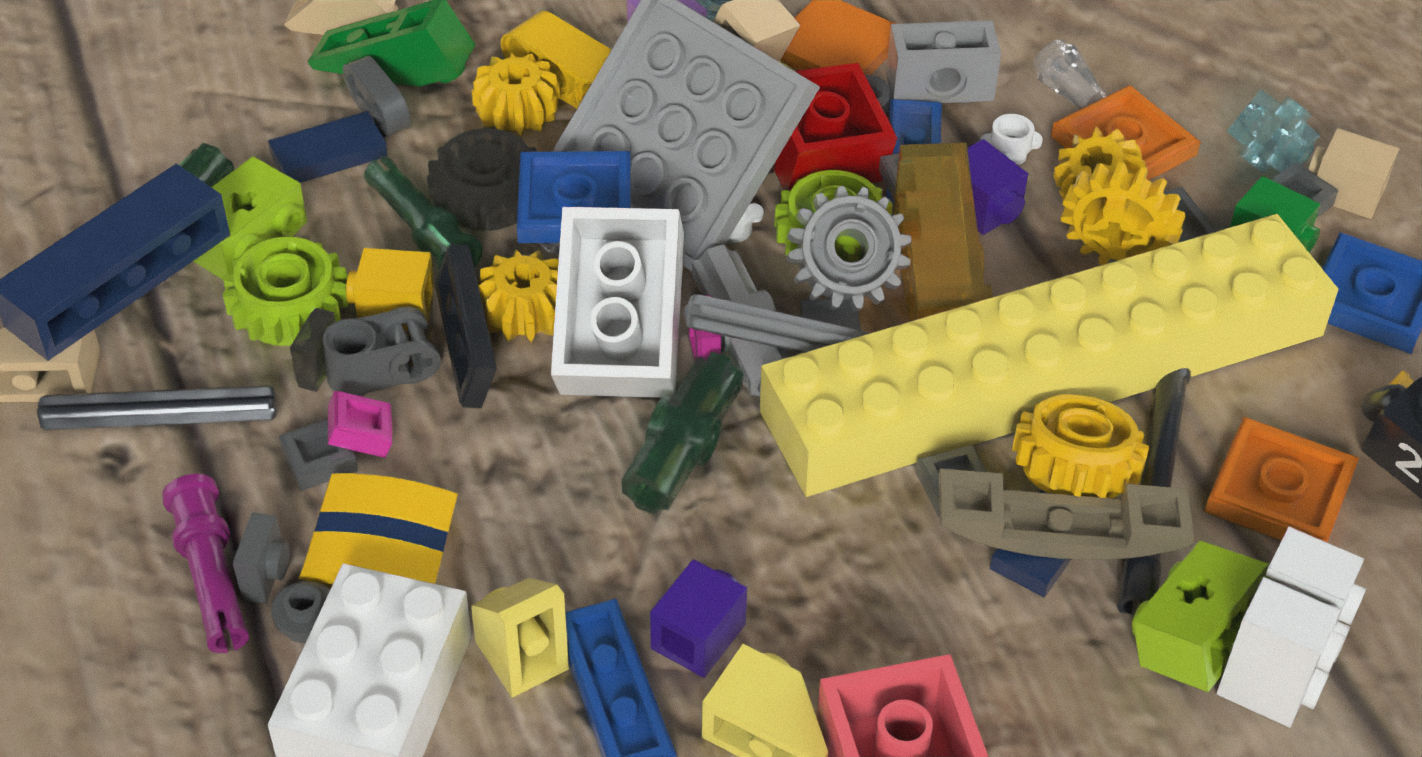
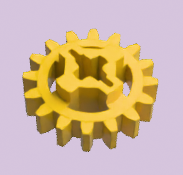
M1118 162L1114 172H1109L1107 167L1099 163L1096 164L1092 175L1082 171L1079 173L1075 184L1070 185L1062 203L1065 208L1060 219L1061 222L1070 225L1066 234L1068 239H1081L1083 241L1079 252L1085 255L1095 251L1100 254L1098 258L1099 264L1105 265L1110 259L1118 261L1178 243L1183 231L1181 227L1185 219V212L1176 210L1181 199L1178 194L1165 195L1163 191L1167 181L1161 178L1150 182L1146 179L1147 168L1141 167L1136 174L1128 173L1124 162Z

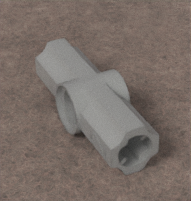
M725 245L714 246L706 249L699 259L692 262V276L701 295H711L714 298L776 311L769 293L766 290L757 291L737 251H730L726 249ZM721 335V352H730L750 395L760 397L761 365L791 357L787 349Z

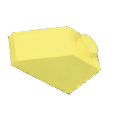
M527 578L510 587L495 589L481 601L471 605L475 642L512 698L569 670L564 593L558 584Z
M742 644L702 701V738L738 757H828V750L801 672L792 668L784 659L775 654L761 653Z

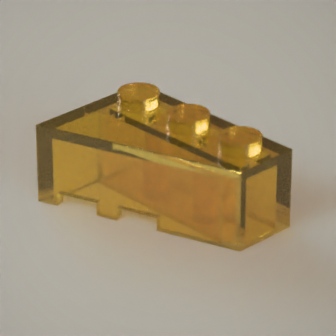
M967 142L900 145L893 215H903L904 220L898 225L900 235L911 236L912 240L908 246L901 249L900 253L911 260L910 265L906 269L900 270L909 322L992 298L991 284H984L983 278L984 250L982 244H979Z

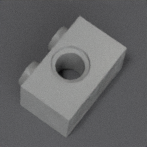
M993 20L891 24L886 69L891 98L939 103L994 101L1001 50Z

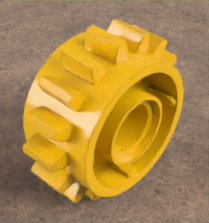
M1066 394L1047 398L1035 405L1033 413L1023 412L1021 414L1020 423H1017L1012 451L1017 452L1015 462L1017 465L1023 466L1028 479L1046 493L1113 499L1119 494H1123L1126 484L1138 485L1140 483L1149 445L1142 443L1144 433L1138 431L1135 421L1121 408L1098 398Z

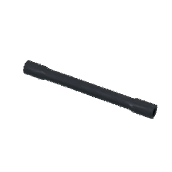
M1188 368L1173 371L1165 375L1157 383L1147 441L1149 451L1140 485L1171 487L1186 385L1191 378V371ZM1161 553L1126 558L1117 603L1119 612L1132 615L1133 600L1140 601V606L1144 601H1149L1159 590L1162 571L1160 563Z

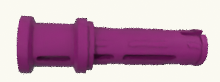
M188 474L178 477L166 485L162 491V502L165 509L172 513L176 528L172 533L173 546L181 556L188 559V566L192 575L206 633L207 647L215 653H228L223 635L224 629H229L234 651L240 649L249 640V633L244 624L228 567V560L224 552V548L228 544L230 531L226 521L219 517L215 502L218 499L219 490L215 480L204 474Z

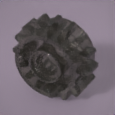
M482 128L463 132L453 137L443 147L437 149L438 160H430L428 162L429 175L427 176L429 199H434L437 213L445 212L451 223H457L468 229L493 231L512 226L517 223L520 153L537 152V149L534 146L528 147L521 137L500 129Z

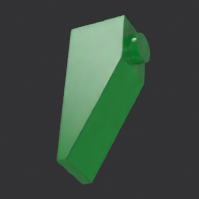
M431 0L327 30L307 62L313 70L343 74L344 64L365 56H371L393 83L420 87L439 81L440 83H448L458 78L464 72L465 63L476 44L446 0Z

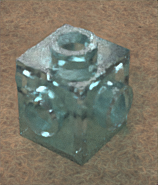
M1261 89L1226 131L1245 146L1239 155L1262 173H1265L1270 166L1281 173L1295 162L1300 165L1304 164L1313 152L1314 143L1321 136L1306 124L1312 114L1289 96H1286L1279 103Z

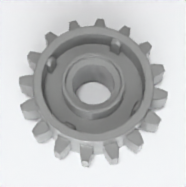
M839 186L835 191L834 199L831 201L822 193L817 194L813 199L816 212L813 213L808 209L802 208L796 216L805 228L790 229L787 239L798 244V248L789 252L786 256L788 263H799L800 271L793 279L794 282L800 284L807 281L812 287L809 299L814 301L821 295L830 298L829 309L834 311L843 300H849L854 312L860 311L863 308L864 297L866 296L875 305L881 303L885 299L881 285L895 290L901 284V280L894 273V270L906 269L911 262L909 258L900 254L901 249L912 242L911 236L900 235L898 225L904 220L903 215L891 216L886 210L889 199L883 197L876 203L868 199V188L864 187L860 189L856 196H848L845 187ZM841 236H850L856 239L862 247V259L858 262L850 263L839 258L834 247L835 239Z

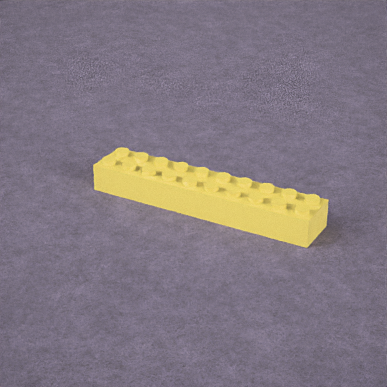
M1275 214L761 365L760 413L805 497H809L917 463V459L975 445L1014 433L1017 423H1020L1023 412L1033 413L1036 404L1053 396L1066 394L1085 395L1110 403L1154 389L1161 378L1181 368H1188L1191 371V377L1321 337L1324 335L1338 288L1279 215Z

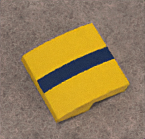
M355 473L331 474L299 579L318 582L331 589L342 564H348L435 584L458 493L395 477Z

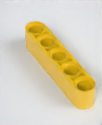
M545 10L539 11L504 34L500 42L505 59L509 58L511 52L515 57L520 58L533 53L536 62H549L553 74H556L557 82L560 84V99L576 109L579 107L612 50Z

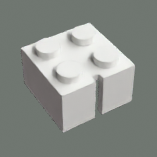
M1288 527L1268 567L1266 576L1270 577V579L1263 577L1241 622L1216 694L1291 728L1301 704L1314 710L1332 665L1336 661L1350 630V626L1339 622V620L1351 625L1366 592V588L1354 584L1364 558Z

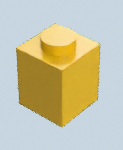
M363 248L358 270L349 271L346 284L348 304H355L357 318L389 312L399 307H412L424 314L428 324L435 296L431 252ZM403 323V324H402L403 330H404V331H407V330H408V326H407V324H404V323Z

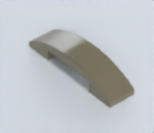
M940 468V525L958 535L991 547L1040 557L1107 560L1171 552L1192 546L1195 539L1188 489L1126 484L1121 499L1077 497L1074 495L1003 490L1002 473Z

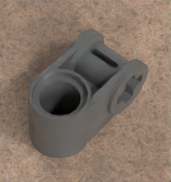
M399 307L381 314L357 319H343L330 325L323 335L327 383L333 391L360 396L370 391L401 384L419 383L434 375L440 367L441 358L437 348L428 342L425 335L428 324L424 314L416 308ZM403 323L408 326L407 335L404 333ZM410 355L413 360L414 367H410L408 364Z

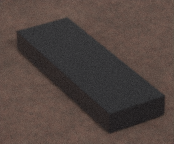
M450 244L449 248L446 249L438 272L435 288L459 403L464 408H482L497 367L470 248L467 245Z

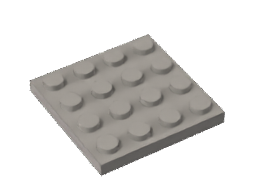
M641 0L552 152L630 151L631 208L679 209L684 231L682 265L692 271V262L699 259L706 249L726 244L820 87L678 0Z

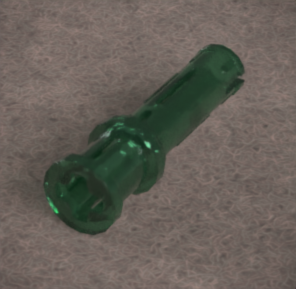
M386 156L380 157V162L388 171H385L375 159L371 161L364 172L366 183L374 188L412 229L411 235L414 245L422 252H431V255L436 260L435 265L438 271L440 270L446 249L449 248L450 244L469 246L474 268L479 264L483 250L481 243L473 235L463 233L458 228L459 223L452 212L446 208L435 207L396 166V163L391 158Z

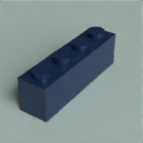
M177 163L2 277L0 279V318L3 326L47 361L51 360L229 237L230 231L222 194Z

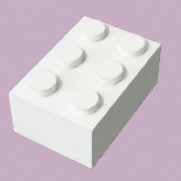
M562 207L551 376L560 395L676 398L684 231L679 209Z
M342 564L269 720L268 729L276 757H423L472 636L466 591Z

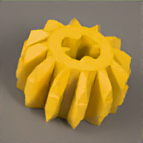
M511 52L509 58L491 57L489 66L477 68V76L475 81H473L474 89L471 90L473 106L476 107V113L479 114L483 126H496L499 135L509 130L517 131L521 137L524 130L532 129L541 132L543 122L555 120L558 99H560V84L557 82L556 74H553L549 62H536L533 53L520 58L515 57Z
M1095 126L1091 138L1085 140L1074 134L1072 141L1074 148L1059 149L1058 161L1060 165L1054 167L1055 172L1053 176L1056 186L1060 188L1059 194L1063 202L1070 185L1075 184L1079 173L1085 171L1092 175L1096 164L1102 163L1109 172H1114L1118 162H1124L1128 173L1136 174L1141 167L1147 168L1146 162L1141 158L1140 147L1134 139L1125 141L1124 135L1118 128L1107 137H1103L1102 131Z
M516 248L513 257L507 259L495 255L491 267L480 269L478 287L489 333L502 331L508 342L518 335H523L528 338L531 344L536 333L541 332L550 336L554 335L559 259L545 260L540 249L530 256H522Z

